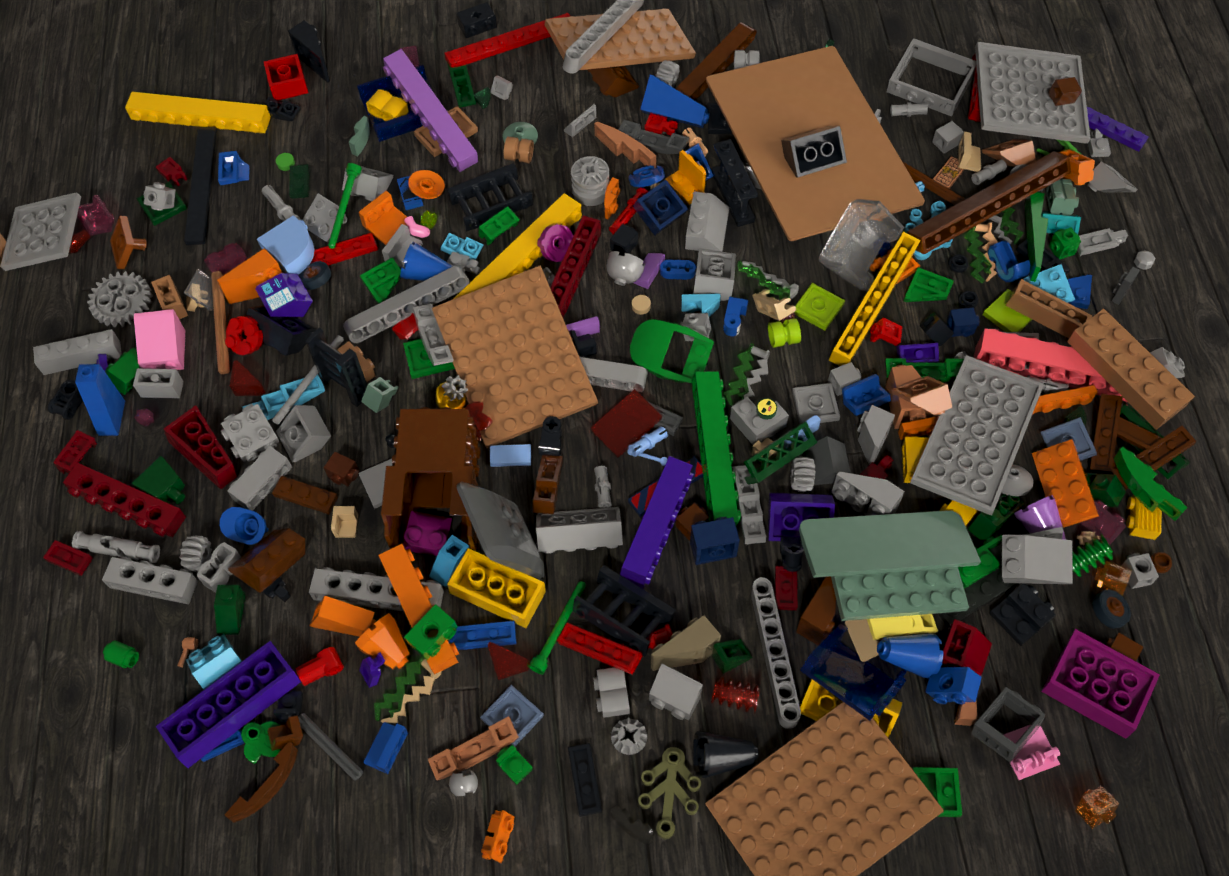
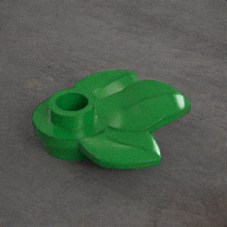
M268 721L260 725L253 722L247 724L242 729L241 737L245 743L244 755L251 763L255 764L261 755L276 757L280 752V749L272 751L267 732L269 728L280 726V724ZM251 730H256L258 734L256 737L251 738L248 733Z

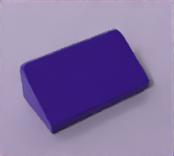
M938 343L896 346L898 358H906V363H939Z

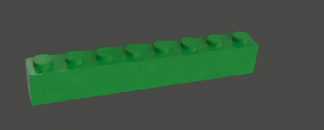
M719 371L695 372L691 385L709 522L715 521L720 517H733L735 525H737L741 520V512L737 509L736 504L738 502V491L734 489L736 475L735 471H732L731 466L733 454L729 452L730 434L727 433L726 429L728 417L724 415L725 397H722L721 392L723 390V380L719 377Z

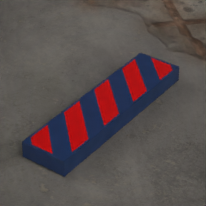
M695 456L686 461V463L693 465L691 473L694 474L692 484L703 477L702 465ZM659 479L628 499V503L639 517L645 514Z

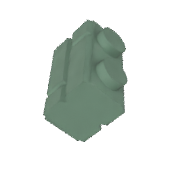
M1059 179L1047 186L1046 196L1051 214L1062 213L1063 215H1071L1074 208L1078 207L1079 197L1075 196L1076 187H1073L1071 179Z

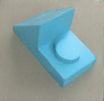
M683 294L681 310L682 312L691 313L701 311V313H708L710 317L720 307L721 296L720 294Z

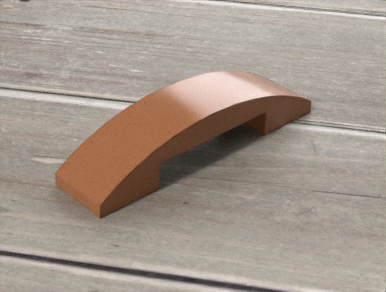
M508 716L489 726V730L452 750L446 749L429 758L428 761L438 781L451 776L452 773H459L482 762L510 745L519 736Z

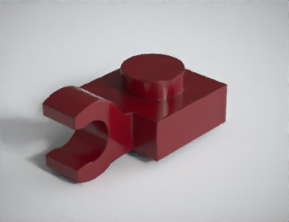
M886 455L878 466L872 462L860 475L886 480L888 475L885 471L892 466L893 459Z

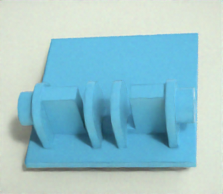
M1062 264L1039 272L1035 282L1030 281V276L1023 278L1024 281L1067 303L1075 300Z

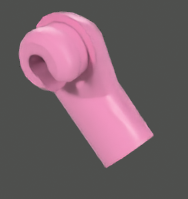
M412 216L404 219L411 235L420 238L430 235L429 228L416 224Z

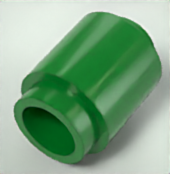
M116 640L108 643L103 650L105 661L122 668H132L139 658V653L135 648Z

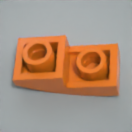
M613 177L607 186L604 198L605 219L607 220L618 209L617 198L621 190L619 188V180Z

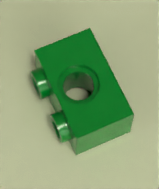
M435 604L404 638L411 647L428 660L430 656L434 657L440 651L441 645L445 640H450L456 634L458 626L455 620ZM431 630H438V634L435 637H427Z

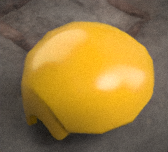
M441 383L436 389V402L439 408L462 409L466 404L465 393H463L464 397L458 400L456 397L450 401L448 396L443 395L445 392L441 386L444 383Z

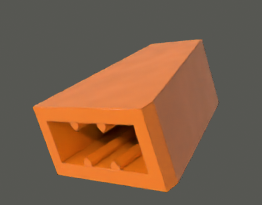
M324 596L315 608L310 626L360 637L368 628L371 629L376 622L373 619L375 612Z

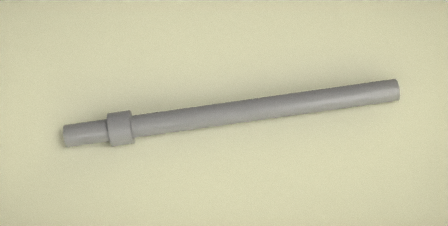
M338 335L330 346L337 350L344 341L343 337ZM315 365L272 419L275 424H280L317 376L318 370Z

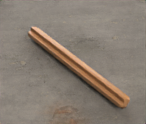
M220 271L212 272L211 279L217 364L220 374H228L230 366L228 347L225 344L227 329L225 299L217 282L223 275Z

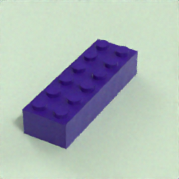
M669 456L620 573L622 577L642 589L645 583L650 584L655 567L659 562L663 548L666 545L670 531L674 526L677 514L681 509L684 497L694 476L691 473L693 465Z
M269 641L159 723L156 728L176 758L189 768L301 683V680L272 642Z

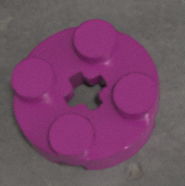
M551 224L543 230L537 245L547 260L562 262L572 241L573 234L567 226ZM558 239H559V241H558V245H559V246L557 247V246H555L554 243H555V240H558Z

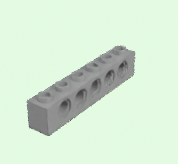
M323 567L322 569L315 568L309 589V594L313 600L321 601L324 596H328L357 606L404 611L398 597L393 595L395 590L388 575L381 577L369 572L357 574L351 570L340 572L328 567ZM434 580L421 581L422 586L427 585L432 597L429 598L431 605L436 604L441 608L444 593L442 585ZM335 582H340L337 587L331 588ZM355 585H361L359 589L352 590ZM375 588H382L378 593H373Z

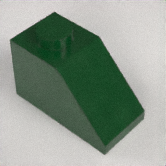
M217 585L214 611L218 635L240 634L246 594L239 585Z

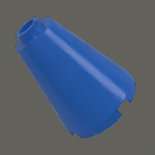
M412 242L403 261L406 268H401L400 277L403 279L425 281L453 266L421 245Z
M930 633L884 637L877 645V652L882 660L928 679L932 678L930 677L932 674L936 675L939 672L944 656L943 650L939 648V643L942 644L941 640L937 635Z

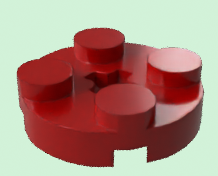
M249 316L231 318L226 329V346L239 355H250L257 351L263 341V333L257 326L258 322ZM243 332H244V334L247 336L246 339H243V338H242V333H243Z

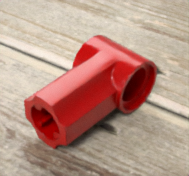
M328 647L320 651L316 658L295 669L302 684L306 686L323 676H333L341 672L344 666L335 647Z

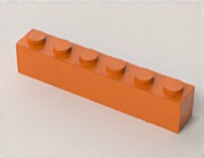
M400 544L379 554V557L413 628L434 605H431L429 601L432 595L428 586L423 587L420 580L424 578L419 567H413L412 561L415 559L410 548L405 550L403 544ZM431 630L427 637H435L438 634V630ZM445 640L441 645L440 651L434 657L430 656L427 660L434 675L459 663L456 658L459 652L455 643L450 644L448 640Z

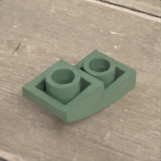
M363 116L355 124V135L349 141L351 152L357 157L364 149L370 134V127L366 116Z

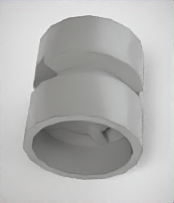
M735 50L734 70L759 64V50H749L748 53L745 50Z

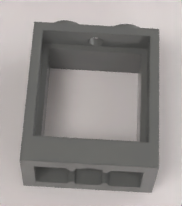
M1006 687L974 724L972 735L1011 763L1042 725L1045 714L1039 707L1024 700L1018 692L1011 691ZM1004 704L1031 723L1030 727L1016 744L988 724Z

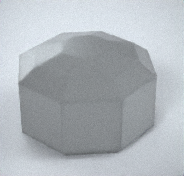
M1143 250L1137 253L1134 263L1138 268L1146 270L1152 267L1155 257L1151 252Z

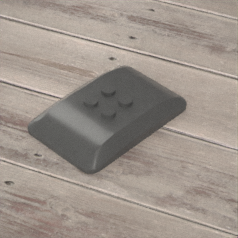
M459 482L456 485L458 493L487 557L496 563L542 579L545 576L544 563L519 507L514 502L492 491L466 482Z

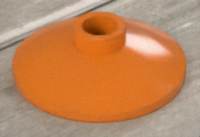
M419 170L409 177L408 186L416 196L424 199H434L444 192L445 183L437 173L429 170Z

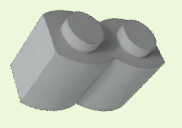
M227 543L220 544L213 551L211 559L200 567L197 577L205 587L216 593L217 585L227 584L229 576L232 575L228 568L241 558L240 554Z
M615 667L597 670V677H593L595 690L600 692V698H596L598 712L602 711L603 718L630 714L624 671Z

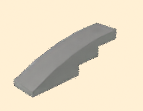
M746 465L734 466L733 471H735L736 475L734 484L735 490L738 491L737 503L738 509L741 512L740 521L745 544L765 543L766 534L763 525L757 483L750 485L746 483L744 477L750 474Z

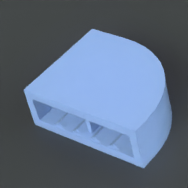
M294 215L257 238L261 249L265 248L278 262L280 269L284 273L301 274L311 263L315 252L307 225L302 219L299 221Z

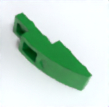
M1124 447L1118 451L1114 457L1117 469L1134 496L1151 512L1158 507L1176 521L1188 507L1179 498L1166 491L1161 484L1156 483L1153 479L1157 473L1149 465L1139 460L1133 452Z

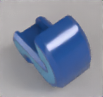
M1001 241L989 246V259L992 262H996V271L1003 281L1007 283L1013 282L1029 274L1030 261L1018 263L1009 242Z

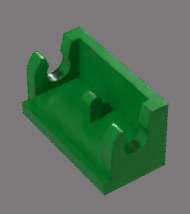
M506 207L479 226L478 236L481 239L485 238L487 245H490L492 240L512 226H517L520 219L509 207Z

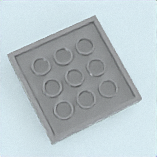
M76 192L15 207L0 267L7 271L68 257L81 196Z

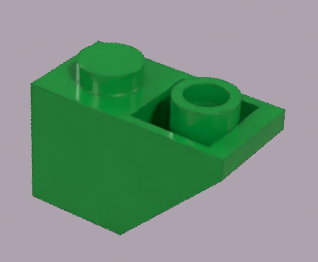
M133 347L130 351L122 353L119 360L115 364L111 363L105 370V373L117 390L124 395L134 387L136 371L139 368L137 350Z

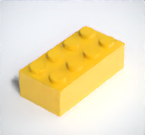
M469 548L447 584L450 594L506 620L515 621V624L527 628L546 593L544 582L496 563L487 556Z

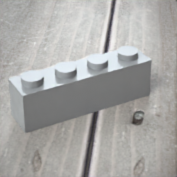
M112 329L33 347L34 363L43 375L78 368L79 364H95L98 354H106L107 361L117 359L122 355L120 340Z

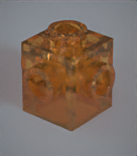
M1100 786L1094 791L1092 789L1087 790L1082 795L1075 811L1093 829L1103 822L1106 824L1111 822L1116 817L1115 810L1119 802Z

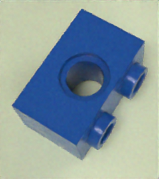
M969 667L940 668L936 675L932 674L930 676L932 678H929L926 693L933 697L935 702L939 704H947V702H955L957 704L976 702L982 677Z

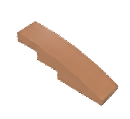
M600 122L594 123L595 136L616 156L623 153L633 164L640 160L645 166L651 165L656 168V155L643 144L613 127Z

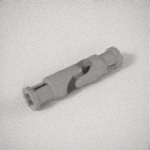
M76 531L72 540L73 548L89 549L90 552L124 556L132 560L144 559L149 560L150 563H156L160 556L159 545H143L139 541L100 534L88 535L84 534L83 531Z

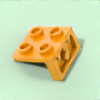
M684 150L680 151L679 170L665 180L668 181L680 199L689 206L692 204L694 191L705 193L706 171L703 166L698 165L690 154H687Z

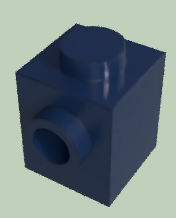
M974 308L950 311L947 324L954 332L951 337H967L975 333L980 320L979 316L975 314Z

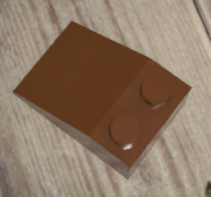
M831 576L826 577L801 616L796 633L818 646L822 640H828L835 625L833 618L836 609V596Z

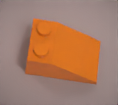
M264 248L219 278L217 282L227 302L232 304L258 298L256 286L282 273L278 262Z

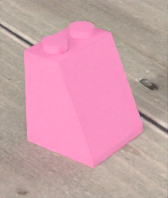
M174 309L134 313L139 366L142 369L184 370L185 329Z

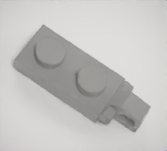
M1108 228L1079 235L1081 243L1077 251L1081 256L1115 248L1120 243L1126 241L1128 234L1126 230L1114 232Z

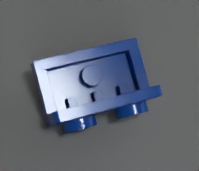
M877 374L842 389L843 403L855 416L869 411L872 405L879 407L891 401L890 394L880 386Z

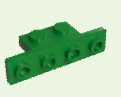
M1002 535L997 538L993 536L988 538L983 543V546L979 548L975 546L981 560L978 566L958 567L964 588L1000 567V563L990 550L1002 543Z

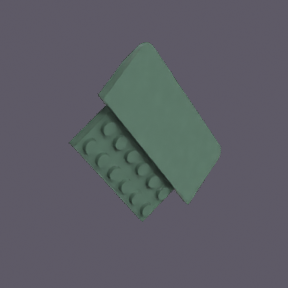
M933 511L807 519L801 522L799 532L813 578L831 576L841 621L961 612L969 609L958 567L978 566L981 560L962 517L954 511Z

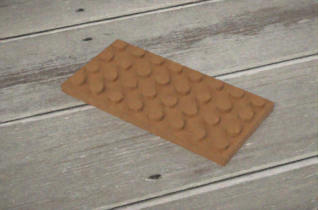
M669 9L636 11L580 70L663 62L664 60L693 59L696 52ZM603 14L545 20V27L563 60L566 50Z

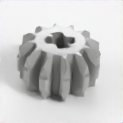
M664 60L660 64L659 69H657L656 77L674 88L679 77V65L675 62Z
M808 457L793 459L790 483L793 490L806 492L813 489L816 472L813 459Z
M203 536L187 537L182 542V549H180L181 555L179 558L181 559V566L189 571H199L200 567L211 558V542Z

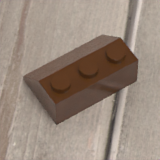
M626 66L587 69L605 96L610 95L616 98L639 87Z
M290 528L274 530L232 564L228 571L261 593L305 555V538Z

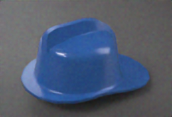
M241 507L227 509L220 518L219 526L225 537L245 544L253 545L258 543L263 538L265 532L269 530L265 519L260 514Z

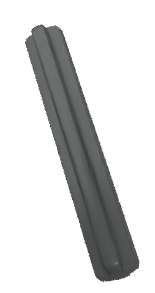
M305 713L299 715L298 719L301 728L353 780H358L363 774L362 769Z

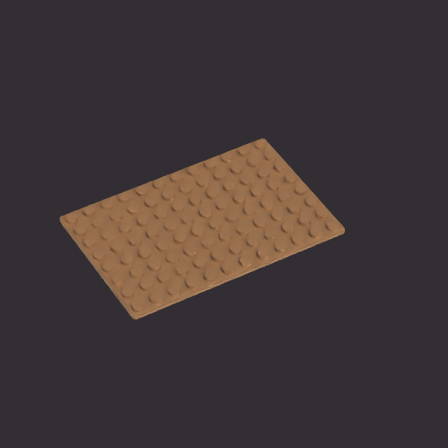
M834 46L706 77V82L789 241L813 236L924 204L925 200ZM830 125L840 126L847 163L797 178L784 158L781 140Z

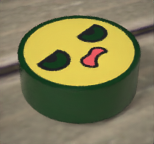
M764 398L757 403L756 413L760 418L768 420L776 415L777 404L772 399Z

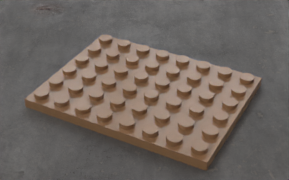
M541 265L432 308L445 344L449 346L457 375L463 381L466 380L465 388L468 391L465 395L486 448L542 427L547 417L554 416L562 419L598 404L596 395Z
M854 696L846 699L705 803L754 876H858L944 812L857 697Z

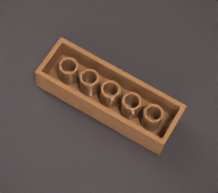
M1102 309L1077 328L1067 341L1156 430L1185 408L1195 397L1105 309Z

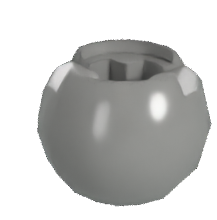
M464 770L458 774L452 773L449 779V787L455 796H465V793H475L478 787V779L472 770Z

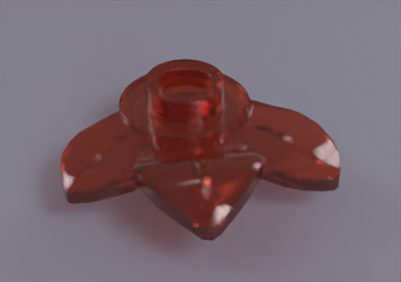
M474 402L465 408L469 410L470 417L474 418V427H476L478 441L482 439L480 431L488 428L493 423L489 416L482 413L484 408L483 402Z

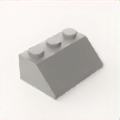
M694 191L686 232L685 249L723 251L729 207L715 195Z

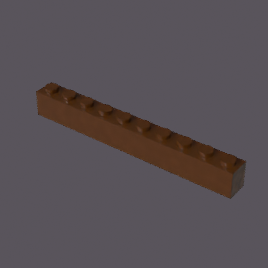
M1053 151L907 231V234L921 240L916 251L926 254L1071 173L1070 157Z

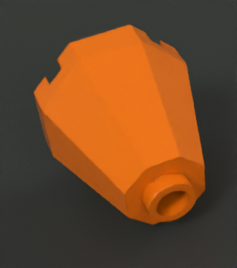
M388 613L374 623L375 626L371 629L368 628L358 638L355 645L361 652L371 656L373 659L381 652L385 659L384 665L391 669L396 667L401 669L409 662L407 657L410 653L395 619Z

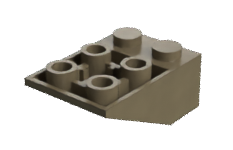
M705 615L699 619L697 617L688 623L685 630L675 632L670 637V641L664 645L661 643L652 650L651 669L653 671L659 670L661 664L673 668L702 663L712 655L713 646L716 643H720V633Z

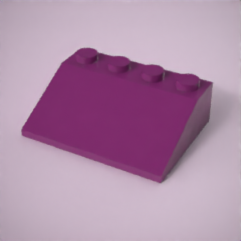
M1075 629L1041 692L1126 739L1136 730L1160 674Z

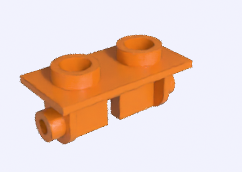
M495 810V813L491 815L487 831L494 833V836H486L481 849V853H483L482 858L487 860L493 859L501 864L507 852V843L514 827L515 818L505 810H502V812Z

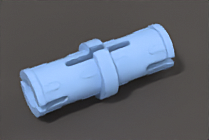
M660 426L652 433L644 434L640 440L628 446L629 451L637 448V450L631 453L636 457L646 449H652L656 443L668 437L667 431L659 435V433L665 430L664 427Z

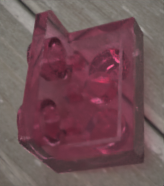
M98 195L93 196V203L79 205L77 217L90 236L112 232L114 216L112 213H109L104 201H101Z
M231 243L226 245L222 251L209 254L203 261L211 272L220 271L224 276L248 258L237 243Z

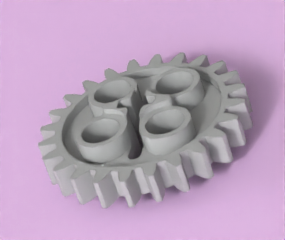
M127 271L123 275L117 272L114 277L112 274H109V279L103 277V283L96 282L98 288H91L94 294L88 295L91 300L87 301L94 318L99 323L104 322L106 326L111 323L113 327H116L118 323L123 327L125 322L131 325L134 313H143V310H149L147 304L152 303L150 298L153 297L150 292L151 288L146 280L142 279L140 275L136 276L134 272L129 275Z

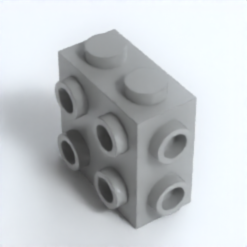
M250 404L242 409L243 412L237 415L231 414L221 423L224 428L221 430L222 435L226 441L231 440L234 445L231 447L236 459L241 457L243 462L256 459L260 452L266 450L269 446L274 449L277 446L276 444L279 443L275 432L258 404Z

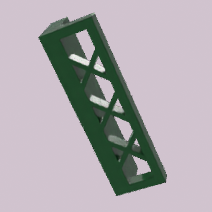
M1125 404L1121 408L1120 416L1124 414L1129 422L1164 438L1133 407ZM1131 444L1139 453L1144 451L1138 448L1137 446ZM1182 454L1172 459L1177 466L1169 473L1162 466L1157 470L1169 480L1181 468L1186 467L1190 463Z
M802 422L744 461L750 472L749 475L744 477L748 485L761 482L817 443L807 422ZM802 429L806 438L798 440V433ZM789 440L792 442L791 446L784 450V441ZM769 451H777V455L769 460ZM756 459L762 461V466L757 469L752 464Z

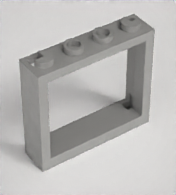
M913 38L889 80L887 93L917 104L927 103L928 108L952 116L975 74L976 61ZM914 57L966 76L954 100L899 81L911 58Z

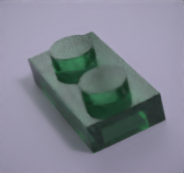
M308 164L290 166L289 195L291 199L309 197Z

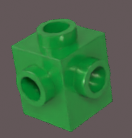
M1072 227L1060 229L1054 233L1049 248L1061 260L1075 255L1081 240Z

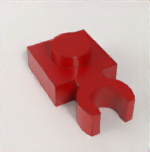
M650 113L645 124L646 131L661 135L664 131L671 136L672 133H675V129L678 128L676 121L667 122V117Z

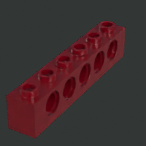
M582 216L550 287L563 319L601 235V220Z
M76 463L63 481V484L68 488L67 492L77 498L82 496L88 503L92 505L97 503L109 513L115 511L121 518L127 521L132 519L144 529L150 527L156 534L162 537L167 535L173 538L186 519L180 508L80 463Z

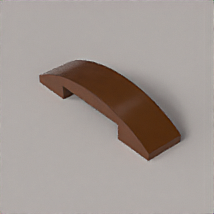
M289 741L274 758L279 764L277 769L248 801L240 796L224 815L234 823L252 815L267 804L287 780L294 766L298 749Z

